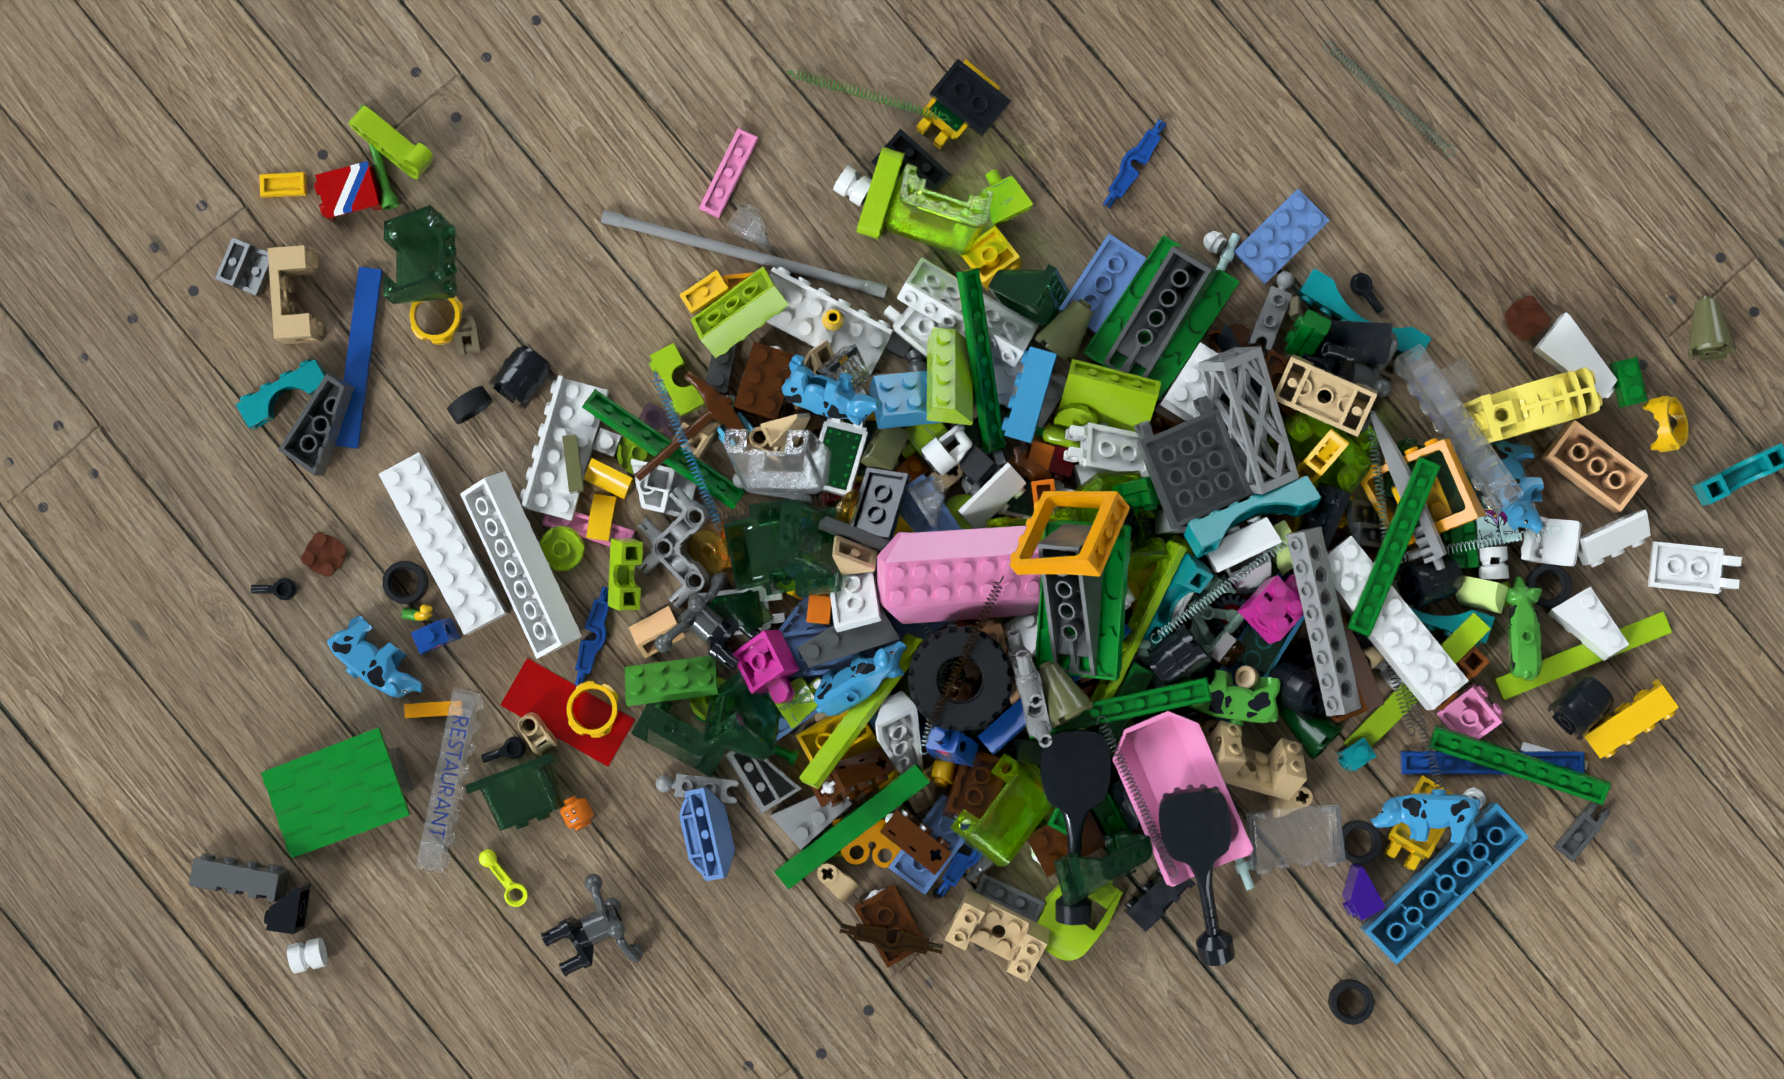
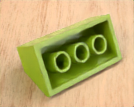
M762 266L690 320L701 342L717 358L719 355L728 352L730 347L737 342L744 340L756 328L762 327L771 317L780 314L789 304L767 270Z
M933 327L927 340L926 420L972 425L973 380L967 340L955 329Z

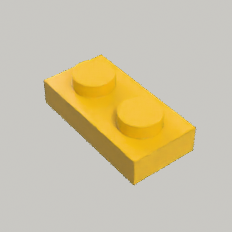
M715 270L681 293L680 297L690 313L694 315L730 291L719 271Z

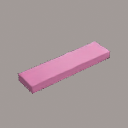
M740 128L737 129L699 210L720 219L759 140L757 136Z
M575 512L573 521L545 514L542 525L551 528L568 526L576 530L582 538L588 539L586 538L589 522L588 515ZM612 523L610 541L588 540L610 546L611 538H634L636 531Z

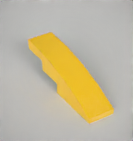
M1331 428L1296 467L1299 479L1308 476L1312 484H1314L1344 451L1349 442Z

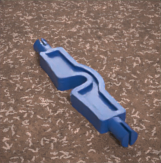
M1158 119L1153 129L1147 130L1137 147L1129 150L1123 157L1119 167V174L1109 187L1108 191L1110 193L1103 202V205L1106 206L1111 199L1107 208L1111 209L1116 199H1121L1129 186L1139 176V172L1131 166V161L1135 160L1143 165L1147 164L1154 148L1161 139L1159 135L1166 126V123L1163 122L1158 129L1162 120Z
M602 586L599 600H594L590 615L585 624V629L596 633L597 638L594 641L583 639L580 642L575 667L578 674L574 685L577 686L585 682L587 674L592 673L597 652L602 649L607 638L605 623L610 609L607 602L608 587Z
M995 808L990 826L987 829L982 830L975 827L964 841L972 849L971 855H965L957 851L942 876L944 881L936 891L939 895L941 893V896L945 897L951 885L955 887L966 869L975 865L980 859L983 852V843L995 825L992 822L1000 810Z

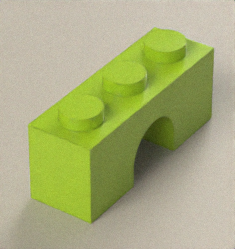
M674 343L649 355L652 360L649 362L653 373L654 371L659 373L663 380L660 384H665L662 388H667L664 392H668L673 400L669 403L673 404L671 408H675L673 412L679 413L683 418L705 406L701 395L692 384L687 387H679L674 383L676 371L686 366Z
M611 538L608 606L619 611L640 610L641 587L637 586L634 580L635 566L642 565L643 542L633 538Z

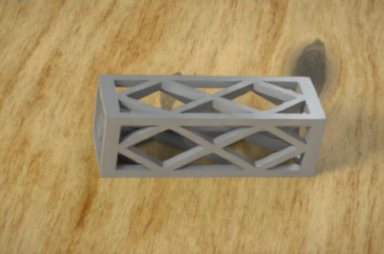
M1261 346L1234 347L1198 362L1212 410L1219 408L1223 421L1228 427V433L1235 451L1238 442L1247 456V464L1240 458L1239 461L1252 493L1264 494L1298 479L1299 475ZM1236 367L1237 374L1232 370V368ZM1251 376L1262 386L1260 398L1250 385ZM1220 385L1230 399V408L1218 397ZM1269 405H1270V409H1271L1273 418H1272L1271 415L1269 414ZM1243 410L1250 415L1254 431L1247 425ZM1267 433L1279 443L1277 455L1267 441Z

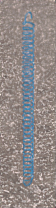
M655 375L656 380L653 382L661 381L660 383H662L663 380H657V377ZM658 383V384H656L655 386H659V385L665 386V384H660V383ZM661 386V387L658 388L657 390H661V389H665V390H666L667 388H662L663 386ZM663 390L658 394L666 393L665 395H667L668 392H664L665 390ZM663 395L660 398L668 397L667 399H669L670 396ZM668 402L663 406L671 405L670 407H672L673 404H669L670 402ZM668 407L665 410L673 409L672 411H674L675 408ZM673 414L668 418L676 417L675 419H677L678 416H674L675 414ZM673 419L670 422L678 421L677 423H679L680 420ZM678 426L673 430L681 429L680 431H682L683 428H679L680 426ZM678 431L675 434L683 433L682 435H684L685 432ZM683 438L682 440L678 441V442L686 441L685 443L681 444L680 446H683V445H688V446H690V444L687 443L688 440H687V439L684 440L685 438ZM691 458L686 462L694 461L696 459ZM694 461L688 466L695 465L697 463H695L696 461ZM697 464L695 467L691 468L690 470L699 468V467H697L698 464ZM696 470L695 472L691 473L694 474L700 472L698 475L702 476L701 478H703V475H700L701 471ZM701 482V483H699V484L696 485V486H699V485L705 484L703 487L699 488L698 490L704 489V488H707V489H708V487H705V486H706V483ZM704 490L703 492L700 493V494H702V493L708 492L706 495L702 496L701 498L706 497V496H710L709 498H711V495H708V494L710 493V491ZM710 501L709 503H707V504L704 505V506H706V505H709V504H713L711 507H709V508H707V509H711V508H715V509H716V507H713L715 503H711L712 501ZM712 510V511L708 512V514H709V513H712V512H716L714 515H712V516H710V517H713V516H718V517H719V516H720V515H716V514L718 513V511Z

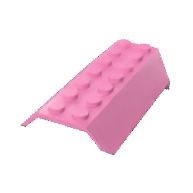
M1027 526L917 533L899 532L877 555V592L879 603L902 624L982 619L979 614H988L989 617L983 616L985 618L1034 614L1039 607L1041 574L1017 575L1009 566L1011 553L1016 551L1019 545V536L1024 534ZM1038 545L1031 559L1039 558ZM1004 575L1002 582L999 584L1003 589L997 588L999 591H1001V593L995 592L997 595H999V597L993 596L997 599V601L991 600L995 603V605L989 604L993 607V609L987 608L991 611V613L985 612L986 614H984L981 610H988H986L983 606L990 607L987 604H985V602L992 603L989 600H987V598L994 599L991 596H989V594L996 595L993 592H991V590L997 591L995 588H993V586L999 587L994 582H1000L1002 576Z
M1167 710L1126 727L1117 750H1121L1119 754H1123L1121 758H1125L1123 762H1127L1125 766H1129L1127 770H1131L1130 773H1128L1129 771L1120 773L1127 768L1118 769L1125 763L1116 765L1123 760H1116L1121 755L1113 757V762L1166 885L1174 887L1194 877L1190 866L1173 858L1162 861L1169 854L1160 857L1167 850L1158 853L1165 846L1156 849L1163 842L1157 843L1161 838L1153 840L1159 834L1151 836L1157 831L1161 834L1159 804L1163 794L1173 793L1176 787L1184 790L1187 785H1193L1194 788H1199L1201 784H1205L1207 788L1217 786L1226 799L1231 819V843L1226 854L1215 861L1214 868L1251 855L1253 847L1199 723ZM1133 784H1135L1134 786H1138V788H1137L1136 790H1140L1139 793L1142 794L1141 797L1144 798L1143 801L1146 802L1145 805L1147 806V808H1146V807H1141V808L1137 809L1138 807H1140V806L1143 805L1144 803H1139V804L1135 805L1136 803L1140 802L1142 799H1138V800L1133 801L1134 799L1138 798L1140 795H1136V796L1131 797L1132 795L1136 794L1138 791H1134V792H1131V793H1130V791H1132V790H1134V789L1136 788V787L1129 788L1130 786H1132ZM1148 816H1150V817L1153 818L1152 821L1155 822L1154 825H1156V826L1150 827V828L1146 829L1147 827L1151 826V825L1154 823V822H1152V823H1148V824L1145 825V823L1149 822L1151 819H1147V820H1144V821H1143V819H1145V818H1147ZM1155 827H1156V829H1158V830H1156V831H1152V832L1148 833L1149 831L1153 830Z

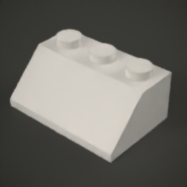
M1007 462L958 510V513L974 529L988 528L993 523L991 518L996 513L1001 515L1009 507L1007 502L1012 497L1017 499L1026 491L1023 487L1026 482Z
M1646 509L1631 512L1580 536L1578 557L1582 565L1595 567L1605 562L1604 557L1611 555L1613 558L1625 552L1624 548L1630 545L1635 548L1644 544V539L1651 536Z
M1260 515L1247 521L1248 526L1240 529L1239 525L1229 530L1227 532L1228 535L1221 540L1218 549L1206 554L1213 571L1218 573L1281 543L1282 541L1267 517L1261 519Z

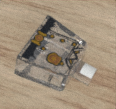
M856 344L843 347L815 371L817 375H823L835 381L839 380L841 373H847L853 377L851 382L854 392L856 394H866L861 385L870 378V374Z

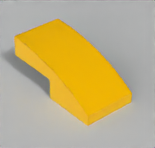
M594 494L586 538L610 541L617 497Z

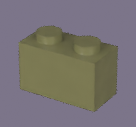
M877 426L860 462L868 468L894 471L899 464L897 460L899 455L904 452L908 445L906 441L909 433L901 427L878 429Z

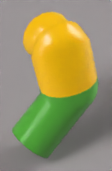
M425 604L420 607V610L404 607L401 618L417 622L429 620L433 615L431 614L432 607Z

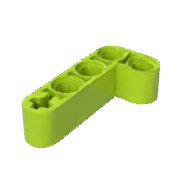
M362 106L348 122L352 130L412 179L417 180L432 164L433 154L425 145L421 143L413 145L368 107Z
M882 147L856 230L857 234L880 240L885 225V217L905 153Z

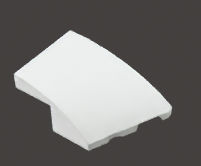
M631 459L634 474L648 462ZM659 465L641 481L635 477L641 507L644 509L679 517L682 514V509L669 497V494L678 486L681 487L692 501L694 500L696 484L672 468Z

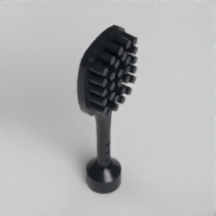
M1071 729L1050 734L1052 744L1049 747H1042L1040 776L1046 799L1050 805L1062 812L1067 832V891L1055 901V920L1066 925H1084L1092 922L1093 902L1081 891L1082 835L1088 812L1093 807L1101 804L1107 794L1111 775V755L1109 745H1107L1108 742L1105 741L1106 739L1102 734L1085 729Z
M1201 784L1199 788H1194L1193 785H1187L1184 790L1176 787L1173 793H1164L1159 804V826L1162 840L1167 852L1173 859L1190 866L1198 885L1206 929L1196 939L1198 958L1201 963L1208 966L1224 965L1233 960L1235 949L1232 935L1219 928L1213 891V869L1215 861L1226 854L1231 843L1232 828L1228 804L1217 786L1207 788L1205 784Z

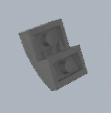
M232 237L215 279L261 297L269 278L268 252Z
M1349 500L1345 511L1351 536L1360 546L1380 548L1381 541L1384 539L1381 536L1386 535V533L1380 532L1386 531V529H1380L1385 526L1378 524V514L1373 505L1367 501Z

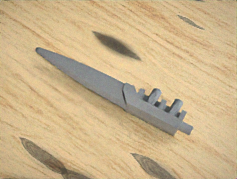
M1370 411L1381 450L1401 498L1411 475V470L1374 411ZM1425 503L1412 534L1415 536V542L1419 548L1409 551V555L1412 560L1423 556L1424 563L1433 561L1436 570H1441L1445 568L1441 557L1447 552L1428 506Z

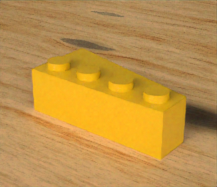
M1658 678L1652 682L1653 688L1650 690L1642 689L1635 694L1632 703L1626 702L1621 704L1614 710V716L1611 717L1609 714L1604 716L1601 722L1589 730L1585 738L1600 759L1604 756L1609 758L1618 751L1616 748L1622 744H1631L1637 739L1636 735L1642 731L1645 733L1651 731L1657 726L1656 722L1662 718L1667 720L1677 713L1675 710L1679 708Z

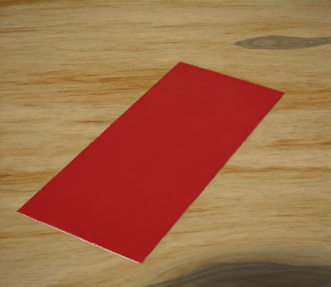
M527 658L500 705L521 718L529 712L538 714L556 738L608 767L635 719L618 710L617 718L609 734L600 738H592L590 734L580 735L576 733L568 723L567 703L577 686ZM583 692L576 698L573 704V714L583 727L595 730L603 727L609 721L612 715V706L588 692ZM525 719L528 722L535 725V722L532 719Z

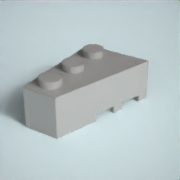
M748 742L726 754L727 759L760 813L767 811L802 789Z
M813 795L776 811L770 816L801 850L849 807L852 801L846 798L843 799L844 802L835 807L827 805L821 808L816 796Z

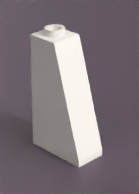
M1567 312L1560 315L1533 351L1561 373L1587 367L1594 372L1596 392L1600 393L1602 399L1610 397L1616 389L1614 387V384L1617 382L1616 377Z

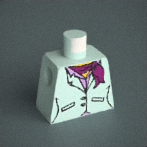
M1493 494L1481 496L1486 516L1474 520L1477 542L1478 539L1482 541L1483 538L1487 539L1489 537L1491 539L1492 537V545H1495L1493 537L1495 538L1497 535L1498 537L1500 536L1501 543H1504L1502 538L1504 536L1506 543L1508 542L1506 537L1508 533H1510L1509 542L1512 541V533L1513 540L1516 541L1515 534L1519 531L1518 529L1514 531L1509 526L1507 516L1500 507H1497ZM1517 533L1518 540H1521L1519 533ZM1496 537V544H1499V540ZM1483 539V546H1486V542ZM1487 539L1488 546L1491 545L1489 539ZM1479 540V547H1482V543H1481L1480 540Z

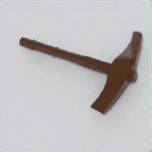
M688 371L684 378L701 395L707 411L683 431L685 432L684 435L687 436L686 438H676L645 466L643 465L634 476L639 481L644 479L668 457L670 458V455L679 449L681 444L686 442L678 441L685 438L684 440H690L714 419L722 423L730 431L738 448L748 444L750 440L747 432L731 407L733 404L732 399L727 394L722 396L703 379Z

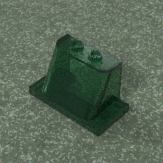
M1049 264L1045 270L1000 269L988 285V288L1000 304L1038 324L1042 329L1057 316L1060 306L1070 293L1057 268Z
M789 498L749 505L751 517L723 524L736 591L765 586L766 594L770 596L808 588Z
M796 499L781 501L777 563L796 582V595L798 597L842 591V574L832 557L835 535L819 530L817 527L819 521L826 516L846 523V509L843 506L818 510Z
M738 672L718 686V695H711L701 751L708 756L720 747L760 761L767 759L775 752L780 710L765 694H751L741 672Z
M669 701L646 704L631 734L712 777L733 736L715 726H712L710 732L706 734L669 714L673 705Z
M558 751L464 785L467 794L481 790L499 831L515 826L516 830L529 825L528 820L537 818V821L551 817L550 812L565 806L550 763L561 760Z
M1118 828L1104 835L1108 852L1107 856L1096 859L1078 857L1077 853H1069L1055 860L1054 864L1064 904L1071 906L1136 872V869L1147 862L1152 856L1153 849L1150 836L1127 833L1126 828Z

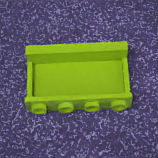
M1072 359L1058 411L1067 404L1085 405L1089 408V411L1097 415L1099 424L1103 421L1109 423V427L1136 432L1134 425L1147 420L1150 423L1159 396L1161 382Z

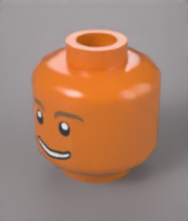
M575 795L563 801L565 806L561 808L560 814L569 829L574 828L575 831H578L592 823L591 819L594 817V813L586 798L577 799Z

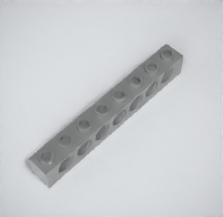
M1322 528L1304 529L1287 534V542L1326 716L1345 715L1362 708Z

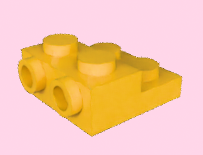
M996 226L958 251L970 269L979 268L981 284L986 291L990 288L997 289L1000 287L1004 278L1008 275H1017L1021 270V266H1023L1018 253Z

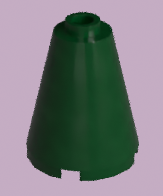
M1280 706L1282 710L1280 716L1312 760H1315L1344 729L1340 723H1334L1333 719L1322 713L1316 712L1312 715L1315 717L1314 719L1306 720L1294 711Z

